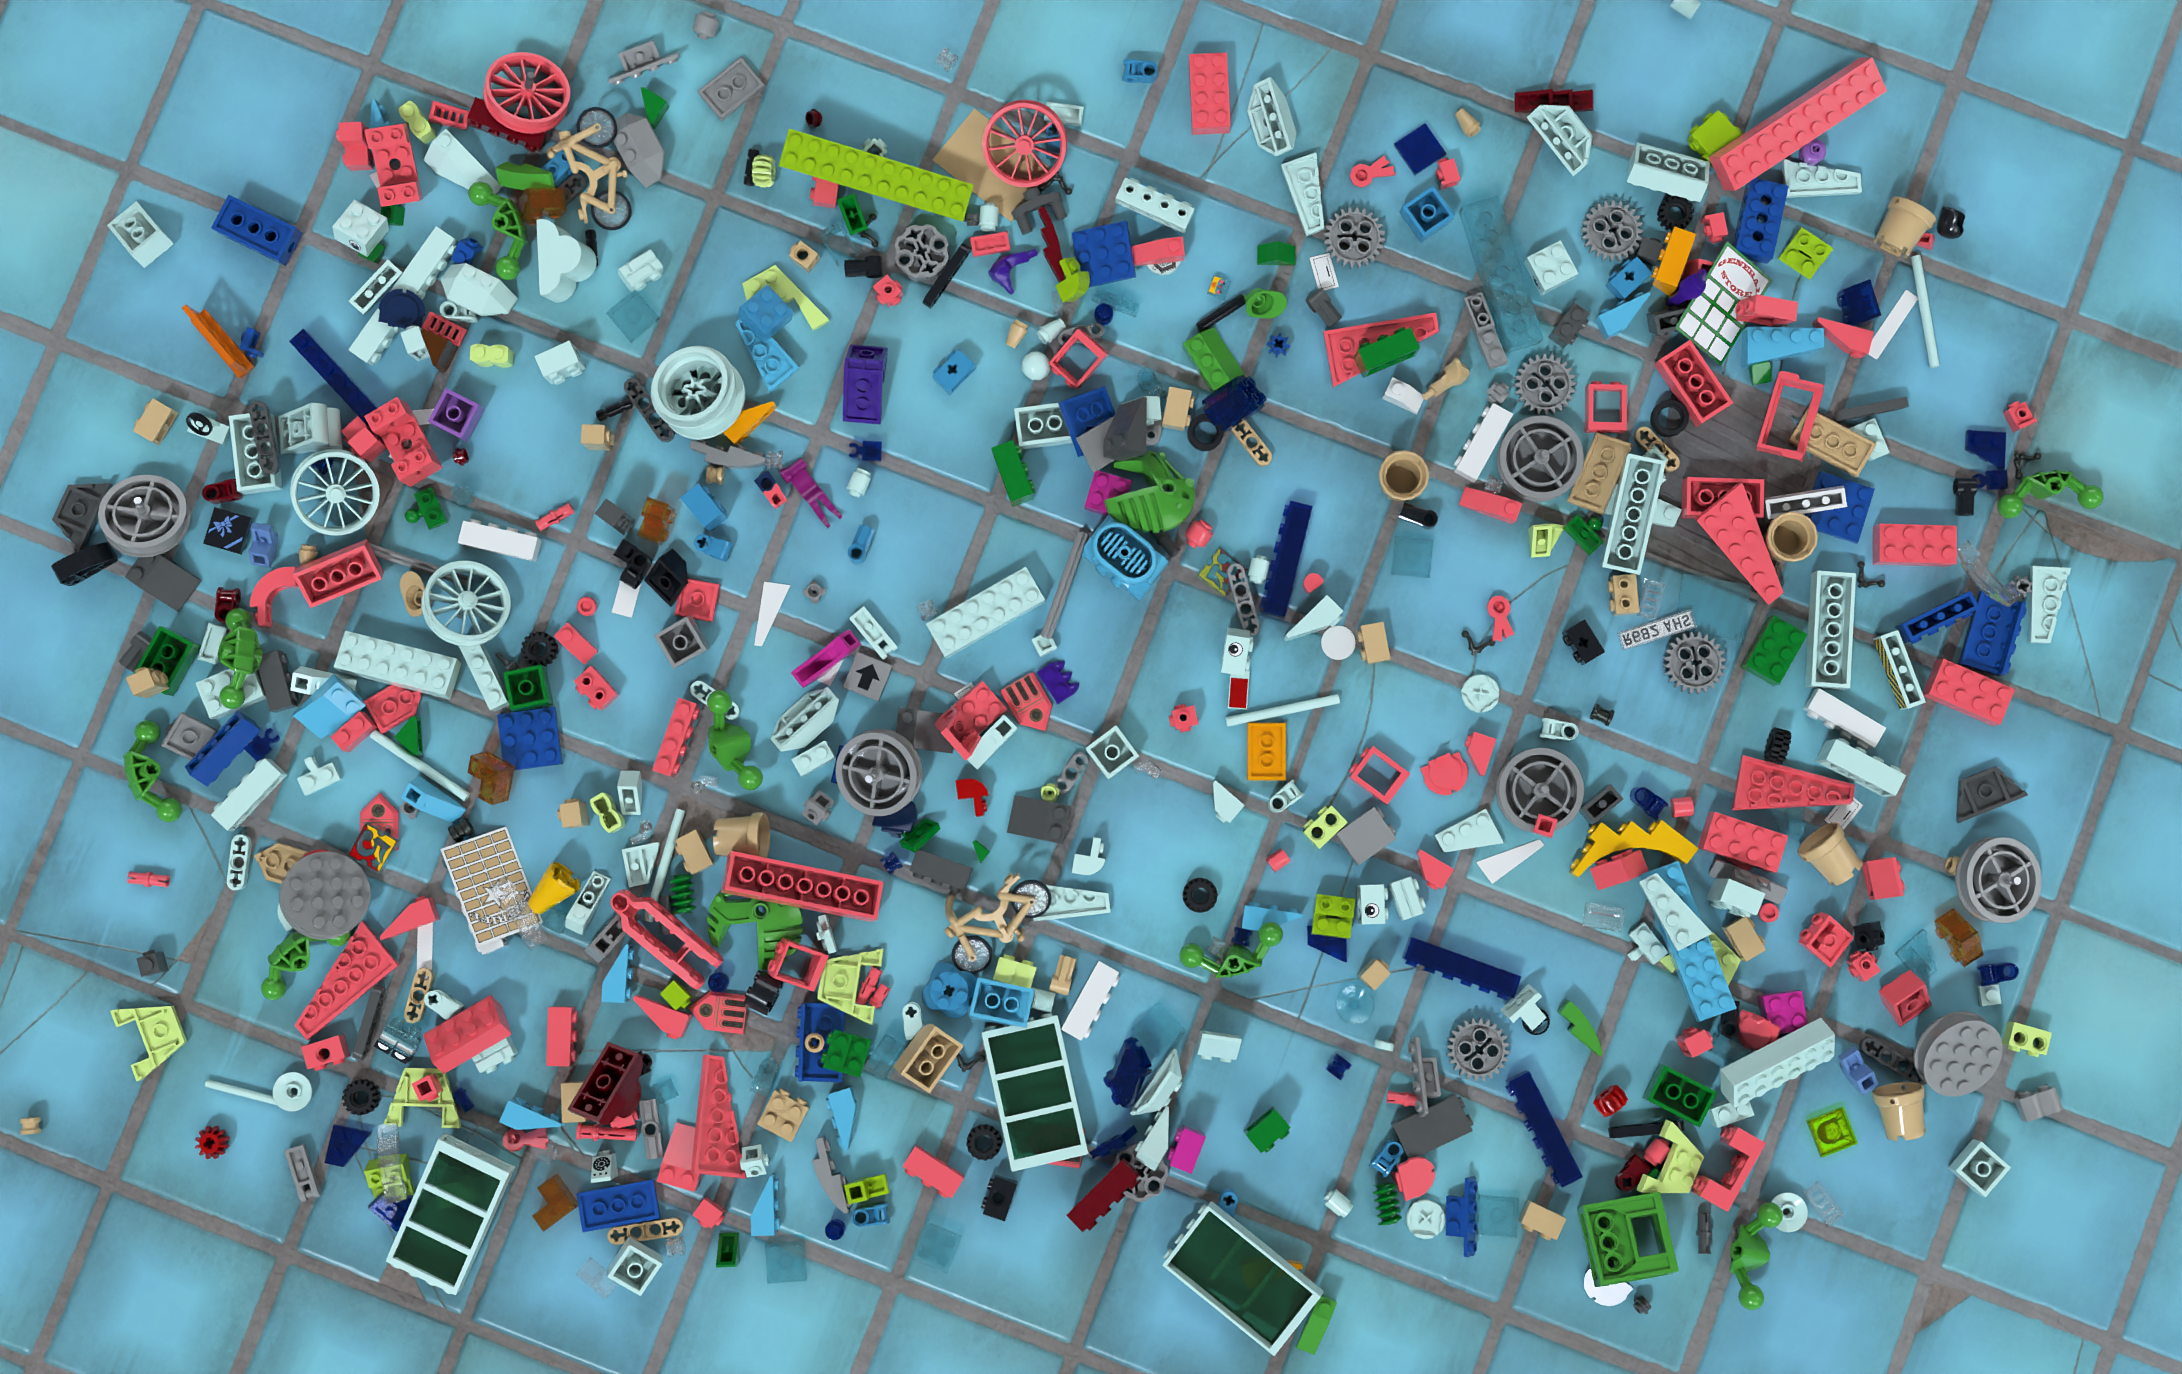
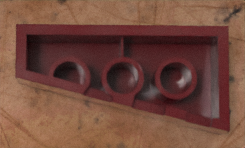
M475 97L467 117L468 126L489 133L492 136L503 138L511 144L525 146L524 148L531 152H540L548 131L534 134L521 133L505 127L490 114L484 100Z
M1123 1158L1066 1216L1082 1233L1086 1229L1090 1231L1098 1223L1096 1219L1100 1215L1104 1217L1111 1210L1109 1206L1114 1201L1118 1203L1126 1196L1123 1192L1127 1188L1132 1190L1139 1183L1137 1178L1140 1174Z

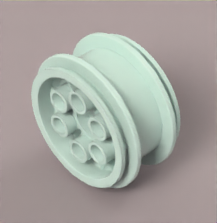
M690 346L672 353L661 363L653 377L651 400L657 414L677 434L689 439L702 440L723 433L737 420L745 402V386L740 373L722 353L706 346Z

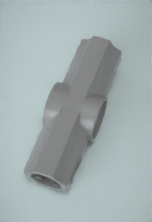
M657 1098L639 1101L642 1120L641 1132L644 1136L646 1158L648 1160L664 1157L661 1136L662 1125L659 1121ZM649 1124H653L656 1127L654 1134L648 1132L647 1127Z

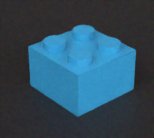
M1431 186L1402 206L1399 212L1421 243L1450 224L1455 217L1434 186Z
M767 284L739 307L738 317L765 343L792 320L794 311Z
M696 484L680 497L709 532L728 519L725 515L726 509L718 500L713 501L715 496L705 485L701 487L699 484Z

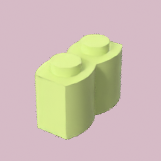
M408 101L398 108L400 116L410 126L412 133L420 142L426 145L437 137L434 128L412 101Z
M485 344L470 346V360L478 366L490 367L495 365L501 368L513 366L514 352L507 346L492 345L489 347Z
M602 792L590 799L593 811L600 816V823L608 833H615L625 827V820L621 813L616 810L615 802L609 794Z
M1004 954V957H999L993 977L994 980L1031 988L1037 968L1033 966L1034 962L1023 960L1020 963L1014 961L1015 957Z

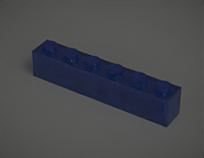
M302 329L289 342L360 419L369 426L364 416L379 407L309 332Z
M1290 500L1289 505L1284 506L1282 516L1286 517L1284 524L1280 523L1278 534L1281 537L1279 542H1275L1273 553H1276L1275 560L1270 562L1268 571L1272 573L1270 579L1266 578L1264 589L1267 590L1266 597L1261 598L1259 608H1263L1262 614L1285 618L1313 507L1311 505Z
M1413 937L1408 938L1402 955V959L1406 960L1405 964L1416 967L1419 964L1424 966V971L1435 974V971L1443 973L1442 977L1452 981L1454 977L1461 980L1460 984L1469 987L1472 984L1479 986L1478 990L1488 994L1490 990L1497 993L1496 997L1508 1000L1509 997H1515L1522 977Z
M1525 1070L1505 1080L1507 1083L1505 1088L1509 1096H1514L1517 1102L1514 1104L1519 1114L1522 1113L1525 1121H1523L1525 1128L1528 1132H1532L1534 1136L1532 1141L1536 1149H1540L1543 1154L1541 1159L1546 1167L1549 1166L1552 1171L1550 1177L1553 1183L1563 1188L1581 1179L1583 1176L1530 1072Z

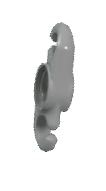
M1098 322L1095 323V326L1100 330L1098 334L1092 333L1093 324L1088 326L1078 325L1065 329L1058 335V343L1063 346L1066 343L1062 339L1063 336L1069 335L1071 337L1077 329H1083L1091 338L1097 340L1104 334V327ZM1080 340L1076 342L1078 344H1083Z
M1075 753L1064 767L1057 782H1064L1066 788L1060 790L1058 784L1054 783L1055 787L1059 789V794L1064 795L1068 793L1079 778L1081 770L1085 768V765L1077 764L1076 759L1082 757L1084 763L1087 764L1089 760L1085 753ZM1068 768L1076 770L1077 775L1075 778L1069 779L1066 777L1065 772Z

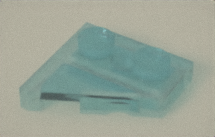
M1804 807L1770 808L1773 815L1772 818L1775 824L1778 825L1781 834L1787 835L1788 839H1804Z
M1921 929L1895 952L1903 964L1923 982L1937 971L1935 961L1932 959L1933 953L1931 946L1928 944L1927 931L1925 929Z

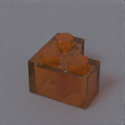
M564 188L525 189L518 200L521 218L523 222H527L529 225L537 224L536 220L542 219L543 216H549L551 219L561 218L566 212Z
M647 497L641 512L644 519L637 536L663 545V542L668 540L670 531H668L669 526L675 521V509L669 504Z
M488 751L471 755L467 773L481 780L478 798L491 805L509 800L515 766Z
M1954 908L1934 920L1936 926L1935 933L1940 939L1944 938L1951 949L1950 956L1956 963L1959 962L1963 967H1966L1984 955L1978 932Z
M558 1174L537 1187L548 1204L532 1216L544 1232L578 1207L577 1200Z

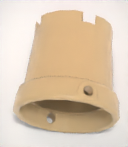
M1894 196L1888 203V212L1873 241L1877 244L1879 240L1882 243L1880 248L1892 255L1900 257L1901 253H1904V258H1908L1926 230L1932 228L1937 220L1931 211L1920 204L1903 197Z
M1406 450L1396 451L1387 456L1382 462L1378 474L1382 492L1394 501L1412 500L1421 495L1427 487L1429 480L1428 467L1424 460L1416 453Z
M1791 511L1782 513L1770 522L1767 531L1763 534V539L1772 560L1796 562L1804 560L1812 554L1817 546L1818 534L1816 526L1810 518L1802 513Z
M757 812L751 816L717 818L714 825V830H717V834L713 836V847L716 855L727 857L731 851L764 858L768 857L770 825L765 813Z
M1836 822L1826 824L1814 831L1800 844L1797 850L1798 855L1804 861L1809 862L1831 886H1833V883L1837 886L1846 882L1854 876L1852 873L1853 869L1856 867L1859 871L1863 865V862L1845 838L1843 828Z
M1898 1082L1877 1087L1872 1091V1098L1874 1103L1878 1105L1887 1139L1898 1141L1897 1136L1904 1137L1905 1140H1912L1924 1136V1132L1926 1133L1923 1109L1924 1085L1916 1082Z

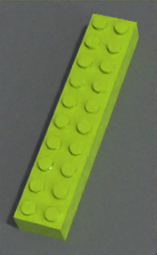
M790 128L788 129L779 166L962 222L964 221L974 186L970 183Z

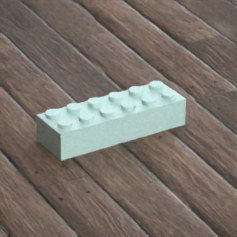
M1628 453L1624 455L1600 567L1640 575L1666 461Z
M1024 567L931 620L926 625L944 657L947 659L1045 603V599L1028 569Z
M1815 571L1811 573L1805 687L1836 690L1850 688L1856 573Z
M345 631L334 668L342 673L450 700L462 663L457 658Z
M1819 1018L1720 1069L1721 1092L1731 1105L1736 1108L1747 1104L1749 1100L1764 1095L1772 1088L1780 1087L1790 1079L1797 1078L1801 1073L1807 1070L1810 1071L1823 1062L1830 1061L1834 1057L1835 1050L1834 1032L1822 1018Z

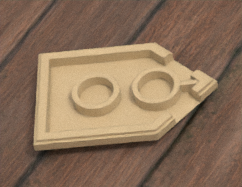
M276 843L270 848L255 854L254 857L259 863L266 880L282 884L284 877L293 865L304 858V855L309 852L282 843Z

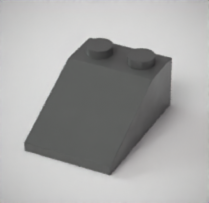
M1146 397L1119 405L1104 438L1105 458L1125 461L1146 454Z
M164 554L152 557H139L125 575V578L177 612H180L201 583V580Z
M899 707L896 733L905 737L915 749L953 754V746L934 725L943 713Z
M1014 795L1007 833L1063 844L1071 806Z

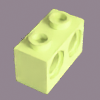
M1324 806L1317 813L1319 817L1315 821L1310 819L1303 826L1305 830L1302 833L1317 849H1320L1348 823L1333 806L1328 808ZM1328 814L1335 816L1336 820L1333 825L1327 824L1325 820ZM1314 827L1321 829L1322 834L1319 838L1312 836L1311 831Z
M2007 1021L2002 1044L2008 1045L2009 1050L2020 1052V1049L2027 1051V1055L2039 1058V1054L2047 1055L2052 1033ZM2018 1032L2020 1039L2018 1042H2015L2014 1035ZM2035 1038H2037L2039 1041L2037 1047L2033 1046V1040Z

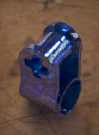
M1636 787L1630 792V800L1655 820H1658V815L1663 808L1669 805L1646 787ZM1640 790L1644 793L1642 801L1637 799V793Z
M2009 962L1977 966L1982 982H1980L1981 986L2013 980L2019 974L2018 967ZM2006 966L2010 968L2008 976L2004 975V968Z

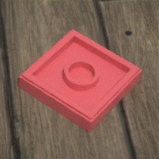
M688 579V584L677 599L675 615L681 617L692 615L693 619L713 622L720 584Z

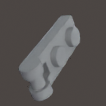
M302 1144L285 1150L284 1152L300 1201L305 1202L310 1197L314 1196L316 1198L321 1196L322 1191L317 1183L306 1145ZM309 1184L311 1189L306 1191L304 1185Z

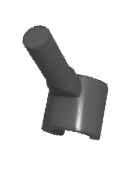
M499 652L496 653L495 656L505 665L507 671L520 669L514 660L509 663Z

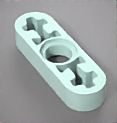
M695 681L690 687V692L695 698L707 705V699L712 692L707 697L702 693L697 695L695 687L703 685L702 689L707 693L709 690L712 692L716 690L702 681ZM733 701L731 708L734 706L736 713L728 716V712H726L725 718L729 720H734L740 715V708Z
M236 835L231 842L227 874V886L231 890H242L247 885L252 840L247 835ZM243 840L246 842V845L241 847V845H238V841ZM241 850V852H245V854H236V851ZM237 857H242L244 860V865L241 868L235 866V859ZM234 871H243V873L238 874L234 873ZM238 874V880H241V884H237L236 887L233 879H237Z

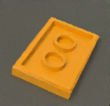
M1247 723V780L1286 781V723Z

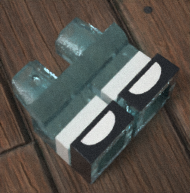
M397 1016L390 1024L383 1028V1032L375 1042L374 1047L388 1055L391 1053V1057L406 1064L413 1059L422 1040L419 1038L421 1029L414 1025L410 1026L408 1031L402 1029L405 1020Z

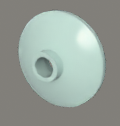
M289 1072L277 1079L273 1087L274 1101L281 1109L286 1111H298L304 1108L312 1097L310 1081L303 1074L297 1072ZM293 1088L298 1090L296 1095L292 1093Z
M1786 1192L1772 1199L1771 1202L1777 1204L1782 1212L1785 1208L1789 1209L1787 1215L1783 1214L1782 1222L1776 1227L1783 1232H1794L1805 1224L1808 1210L1801 1197Z

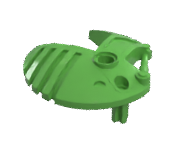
M1146 451L1144 456H1137L1125 461L1114 460L1113 468L1143 474L1150 487L1106 499L1104 504L1108 514L1115 521L1128 525L1134 531L1141 529L1143 533H1148L1149 530H1152L1153 533H1159V530L1162 529L1165 532L1180 525L1190 514L1195 500L1194 480L1191 478L1185 479L1166 460L1167 456L1165 453Z
M719 892L714 897L709 907V912L712 916H707V923L712 927L708 926L707 929L712 944L717 948L720 947L731 924L756 922L758 970H768V964L773 960L776 953V945L781 941L782 937L798 943L801 941L802 937H799V934L803 933V927H800V924L803 923L801 909L798 907L752 898L729 900L727 897L732 896V894ZM758 906H764L766 913L759 911ZM789 946L785 957L793 955L796 948ZM784 958L783 963L786 962L789 958Z

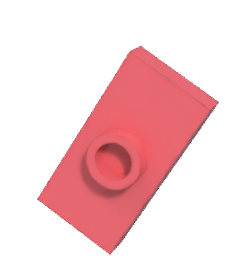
M1007 231L970 237L973 257L1010 251Z

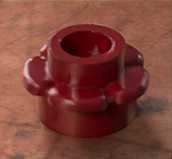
M816 109L808 111L805 116L807 125L814 128L819 127L822 122L821 113Z
M456 448L453 453V459L456 464L464 466L465 463L469 462L468 453L465 448Z

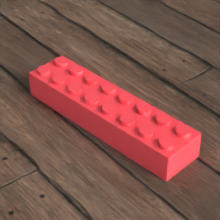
M731 851L727 856L721 892L873 922L878 917L884 882Z

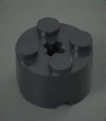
M758 970L754 977L753 986H749L745 994L744 1004L768 1016V1012H771L779 997L778 989H782L784 981L771 977L765 971Z

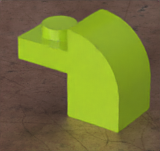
M1075 257L1064 258L1059 263L1066 279L1055 286L1062 303L1074 302L1087 292L1090 276L1088 271L1081 272L1080 264Z
M886 1173L864 1177L844 1185L848 1204L866 1201L869 1198L890 1193Z

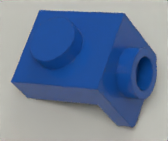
M467 237L459 240L451 260L457 264L467 263L472 265L476 254L482 251L484 247L474 238Z
M249 327L242 333L239 348L245 351L244 355L256 359L258 356L263 358L264 354L255 350L261 333Z

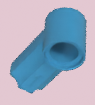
M861 524L847 552L854 564H861L865 561L866 553L875 533L874 529ZM855 550L862 551V555L859 558L852 557V553Z

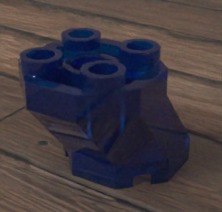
M1238 376L1202 401V405L1206 404L1203 410L1209 420L1215 426L1221 425L1222 428L1220 430L1223 432L1230 431L1233 427L1265 406L1266 396L1257 389L1253 378L1250 376L1247 378Z
M1134 1037L1124 1040L1113 1069L1106 1072V1076L1103 1077L1105 1085L1111 1089L1113 1102L1115 1105L1120 1104L1123 1108H1129L1135 1104L1145 1077L1152 1073V1069H1148L1152 1066L1151 1061L1143 1046L1138 1047L1136 1045L1139 1041Z

